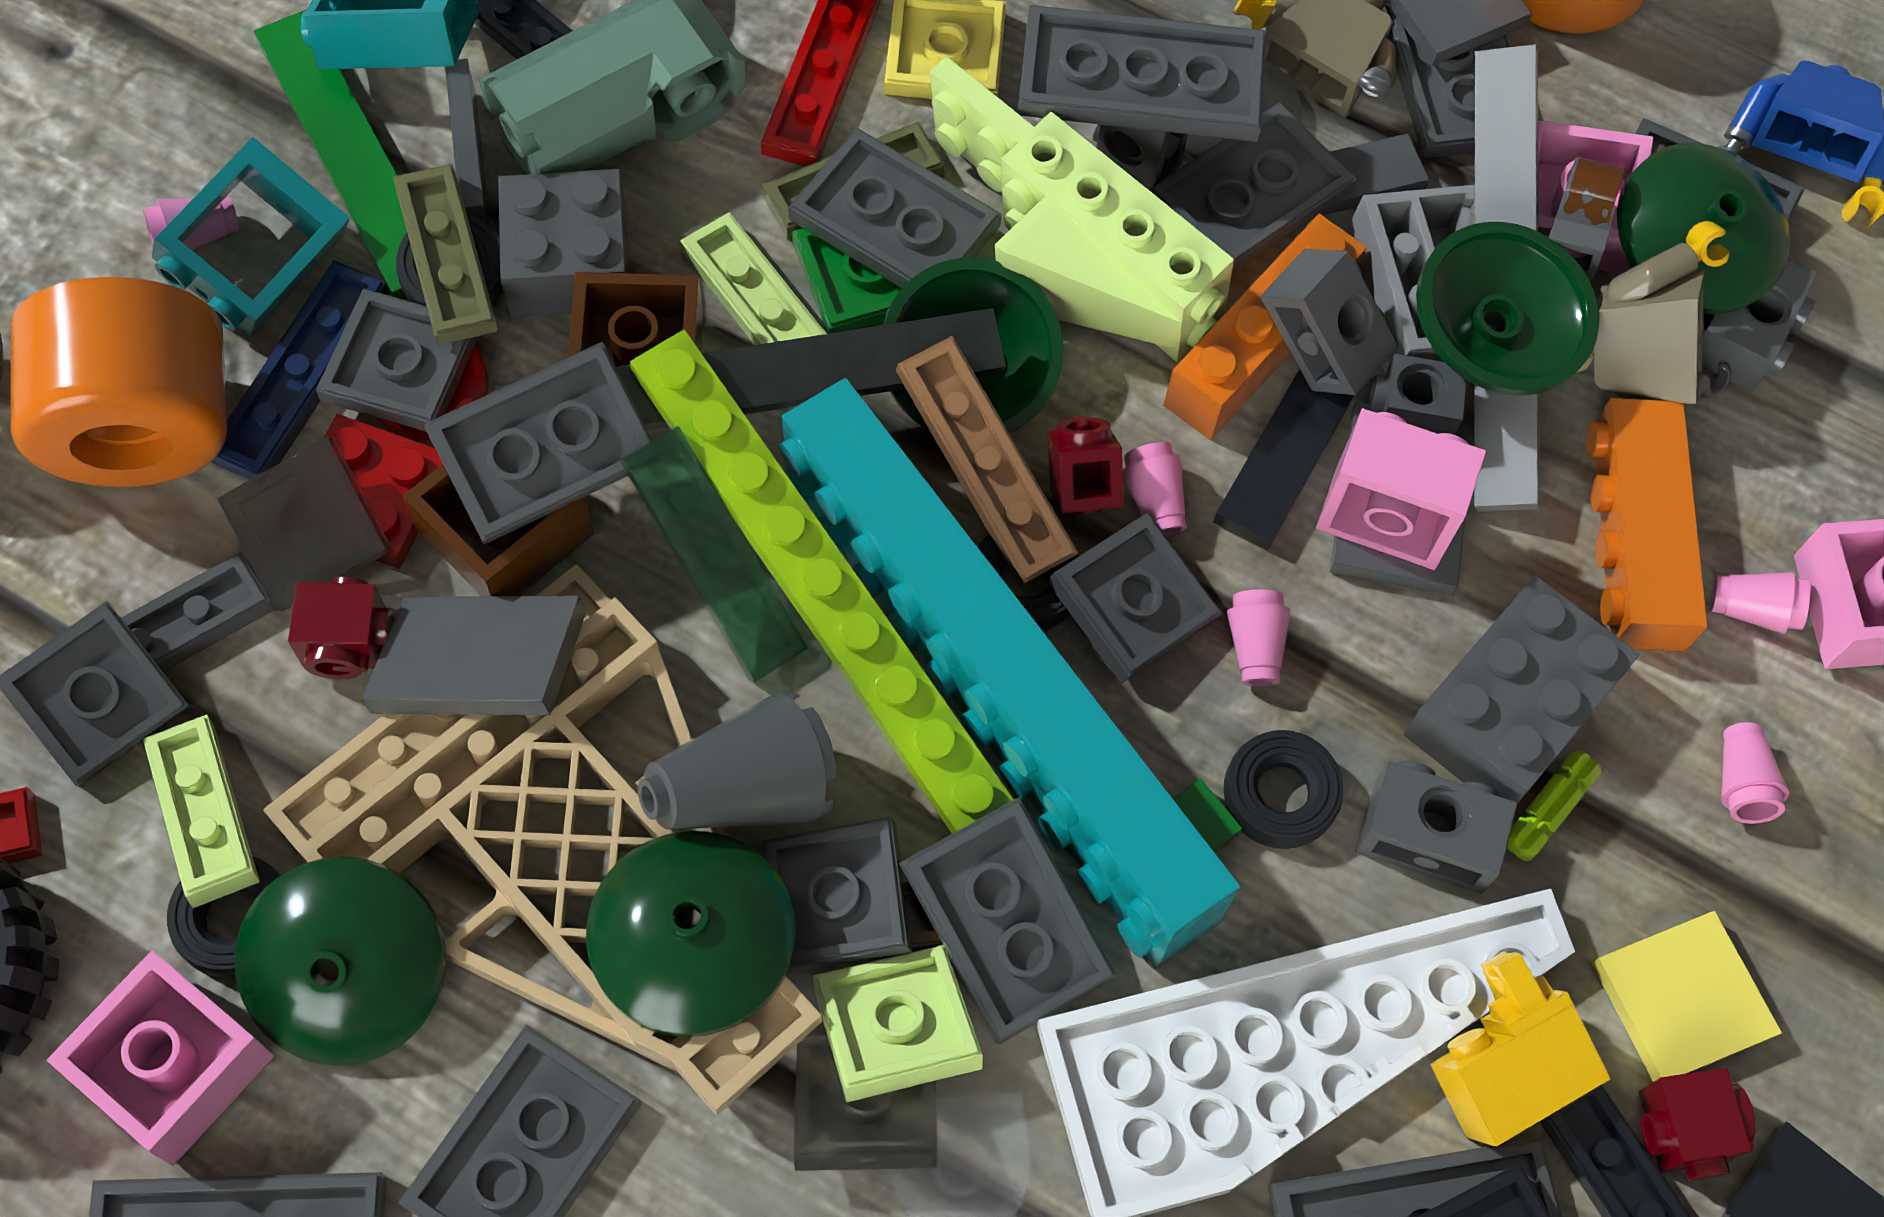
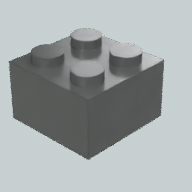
M619 169L498 176L500 273L511 318L571 314L575 272L629 273L626 207Z

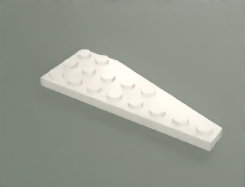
M1547 889L1039 1019L1037 1030L1090 1217H1141L1229 1193L1490 1012L1488 1004L1495 1001V998L1480 964L1502 952L1520 953L1535 978L1543 976L1562 963L1575 950L1552 890Z

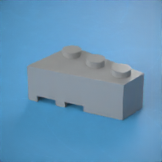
M1475 185L1363 195L1346 229L1348 234L1367 246L1360 265L1361 276L1376 305L1384 313L1386 324L1398 345L1397 350L1382 365L1384 374L1394 354L1444 362L1432 348L1422 329L1416 302L1417 284L1421 270L1434 249L1450 234L1470 225L1471 206L1475 200Z

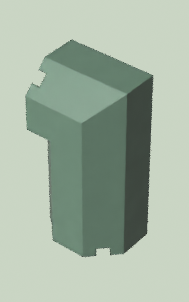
M633 0L480 78L479 83L484 105L491 119L493 120L497 117L500 119L504 130L500 137L506 150L523 175L587 171L646 139L657 140L656 132H662L667 141L678 142L716 122L727 110L721 100L729 90L737 98L746 87L745 60L702 0Z

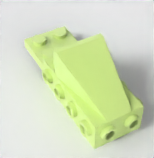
M946 56L930 71L935 123L934 134L937 141L950 155L954 157L962 155L977 168L981 179L996 192L1002 191L1003 221L1009 231L995 244V261L1000 262L1005 268L1032 280L1052 304L1059 321L1154 343L1176 362L1191 348H1194L1225 314L1234 259L1054 113L1050 112L1034 127L949 57Z

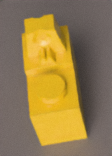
M1508 951L1502 952L1480 964L1495 998V1001L1488 1004L1490 1014L1480 1019L1484 1028L1474 1029L1454 1038L1447 1045L1450 1052L1430 1063L1466 1138L1496 1147L1610 1080L1605 1066L1568 992L1553 990L1544 976L1534 978L1522 955L1516 952L1508 953Z

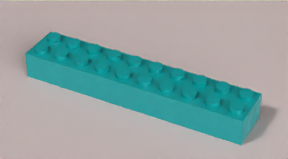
M844 378L783 414V442L779 444V450L784 459V472L804 501L807 502L816 514L818 521L839 550L842 549L854 566L851 568L872 598L878 597L890 614L887 616V619L907 648L914 645L927 662L924 665L925 673L940 695L947 697L951 694L964 711L961 719L971 738L982 748L989 745L1003 763L999 766V770L1010 790L1020 799L1027 795L1039 811L1041 816L1038 817V823L1049 842L1059 851L1066 847L1081 867L1077 870V874L1088 894L1099 904L1106 901L1121 922L1117 924V927L1130 950L1140 958L1147 955L1154 966L1158 968L1218 926L1241 886L850 382Z

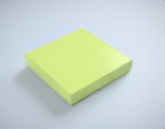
M943 945L813 975L815 995L847 1102L983 1068V1055L947 951Z

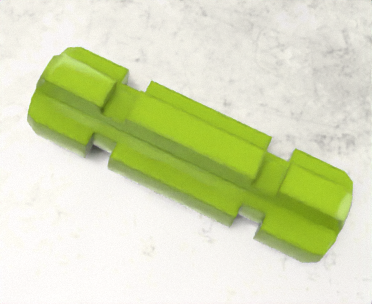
M1582 750L1573 751L1523 812L1522 817L1511 827L1506 848L1523 861L1532 860L1547 843L1548 837H1551L1584 796L1585 792L1600 776L1602 768L1599 762Z

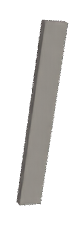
M1536 44L1475 51V224L1482 222H1507L1522 225L1539 232L1538 52ZM1486 322L1491 329L1497 331L1493 324ZM1474 384V446L1486 450L1474 488V507L1476 511L1540 509V393L1533 395H1507L1489 391Z

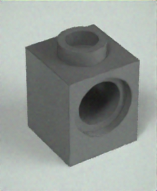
M1394 354L1385 376L1375 375L1373 379L1368 410L1376 413L1387 412L1395 414L1404 419L1407 424L1437 434L1448 433L1455 435L1463 420L1467 380L1453 371L1445 362ZM1406 396L1415 397L1422 401L1424 405L1415 404L1408 400Z

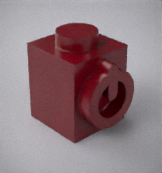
M1075 416L1073 419L1057 424L1056 430L1047 431L1050 491L1062 513L1093 514L1103 509L1124 507L1122 446L1111 431V423L1101 418Z
M337 577L332 579L331 583L296 582L288 643L302 667L309 673L327 679L356 678L362 672H367L368 668H375L394 622V611L392 608H386L375 584H369L359 578Z
M1728 1068L1660 1077L1638 1091L1644 1111L1640 1122L1642 1139L1647 1151L1652 1156H1656L1661 1173L1685 1170L1688 1181L1716 1178L1731 1173L1728 1162L1753 1151V1140L1756 1132L1753 1107L1744 1088L1739 1084H1732Z

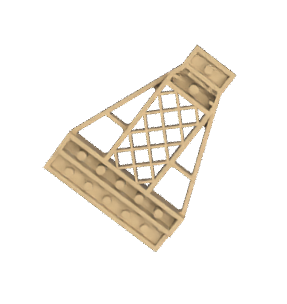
M576 564L536 595L580 596L587 609L551 715L384 714L266 806L263 811L306 862L327 857H358L383 864L400 873L439 841H452L496 890V896L492 902L447 939H444L446 960L672 1070L676 1069L718 1116L822 1022V1015L785 976L782 984L767 1004L756 1014L733 1028L697 1037H677L661 1034L638 1025L622 1014L608 1000L600 988L594 973L567 944L586 943V929L565 928L568 896L594 897L601 882L570 881L573 849L610 851L609 872L620 860L621 852H630L651 839L673 833L670 829L661 827L655 819H649L644 813L638 796V785L640 780L644 779V776L634 783H627L578 729L642 676L651 675L657 683L679 746L692 740L660 654L657 641L616 597L610 600ZM541 758L571 759L568 788L532 787L535 763ZM582 766L604 790L579 789ZM521 775L520 786H508ZM489 800L517 801L518 810L515 832L479 830L482 806ZM530 802L566 804L563 834L527 832ZM577 805L614 806L612 835H575ZM624 811L648 838L622 837ZM468 818L466 830V828L461 823ZM724 827L709 828L710 832L727 836ZM482 846L513 847L510 878ZM525 847L562 849L559 879H522ZM524 894L557 895L553 927ZM509 915L518 916L593 1001L592 1005L589 1008L584 1007L467 950V948L504 917Z

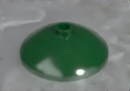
M1700 143L1677 144L1650 155L1626 180L1617 206L1618 235L1625 256L1632 268L1680 243H1686L1687 235L1693 226L1700 222L1710 221L1726 230V233L1722 237L1712 240L1707 249L1710 246L1720 244L1727 248L1730 253L1727 262L1722 266L1712 267L1702 261L1698 262L1697 270H1705L1704 314L1735 312L1750 306L1762 298L1781 277L1787 263L1790 247L1787 217L1780 199L1769 182L1758 170L1741 157L1712 145Z
M1482 222L1466 226L1450 234L1434 249L1425 262L1419 276L1416 302L1419 320L1426 338L1438 356L1453 371L1481 388L1507 395H1533L1549 391L1569 380L1585 364L1594 349L1599 331V309L1593 287L1577 261L1557 242L1549 240V237L1536 230L1507 222ZM1486 322L1493 324L1497 331L1491 329Z
M969 257L937 263L917 274L899 291L887 311L883 325L993 308L1006 368L1003 374L977 377L1010 434L1027 424L1040 412L1053 394L1058 383L1063 364L1064 346L1057 314L1046 295L1032 280L1005 268L1000 262L985 258ZM906 389L890 391L900 408L913 421L930 431Z
M707 831L675 832L651 839L639 845L620 859L605 876L594 895L588 914L586 928L587 952L592 971L600 988L608 1000L627 1018L642 1027L665 1035L677 1037L706 1036L725 1031L746 1021L765 1006L776 993L789 970L793 958L796 936L795 916L792 901L781 877L774 867L756 850L741 841L719 833ZM687 909L695 910L701 915L700 922L691 929H683L675 924L678 914Z
M340 856L313 860L295 867L275 879L259 894L250 906L240 927L235 948V975L238 990L245 1008L254 1023L273 1043L283 1050L304 1060L324 1065L341 1066L365 1063L378 1059L404 1044L422 1027L431 1015L441 994L446 973L444 935L438 918L424 895L397 871L372 860L358 857ZM321 958H328L336 963L339 970L336 981L325 980L319 974L318 963Z

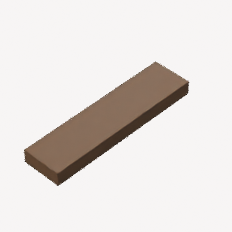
M953 336L900 362L896 367L898 376L1018 585L1022 587L1075 558L1078 554L1077 550Z

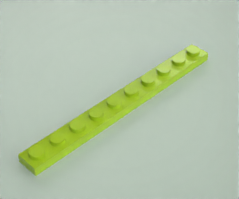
M685 329L630 361V371L950 832L954 833L1014 800ZM1048 849V851H1049L1050 855L1052 856L1053 860H1055V857L1053 856V854H1052V853L1050 852V850Z

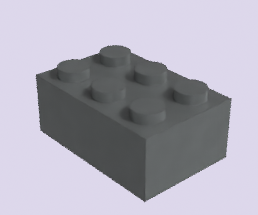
M1534 575L1422 705L1403 735L1463 783L1477 782L1488 785L1498 791L1499 797L1518 803L1640 654Z

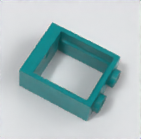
M312 0L307 10L302 13L301 33L306 46L313 49L318 69L455 66L480 12L478 0Z
M252 137L154 239L151 258L157 262L155 264L157 272L169 284L182 290L188 287L207 302L220 317L224 328L230 331H235L236 328H239L247 336L251 337L343 237L350 217ZM240 182L244 183L310 238L253 300L183 243Z

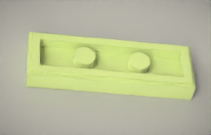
M730 212L680 240L681 252L754 345L826 334Z
M208 715L143 738L185 897L193 908L259 883L260 880L217 733Z

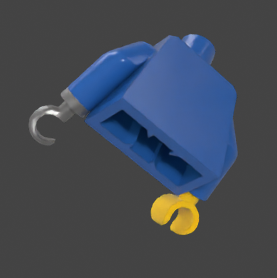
M1800 61L1791 75L1779 74L1761 80L1751 87L1724 133V137L1729 140L1728 143L1718 147L1737 155L1741 147L1749 148L1752 144V146L1859 183L1860 180L1864 181L1862 187L1843 205L1841 210L1842 218L1845 222H1848L1856 214L1861 204L1870 213L1866 227L1869 228L1884 214V192L1880 189L1881 185H1884V108L1882 106L1881 89L1874 83L1851 76L1848 70L1842 66L1830 65L1825 67L1811 61Z

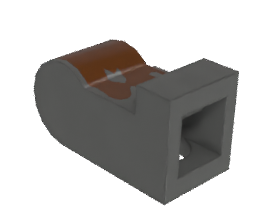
M1576 156L1549 240L1557 242L1563 248L1588 254L1585 257L1574 259L1581 266L1588 279L1594 280L1610 233L1616 209L1614 204L1625 168Z

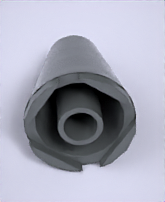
M794 691L773 694L649 763L645 769L644 779L640 780L638 785L639 801L644 813L649 819H655L664 829L808 824L824 819L833 809L835 798L825 801L826 783L837 780V765L831 740L820 716L813 707L801 710L794 702L800 695Z

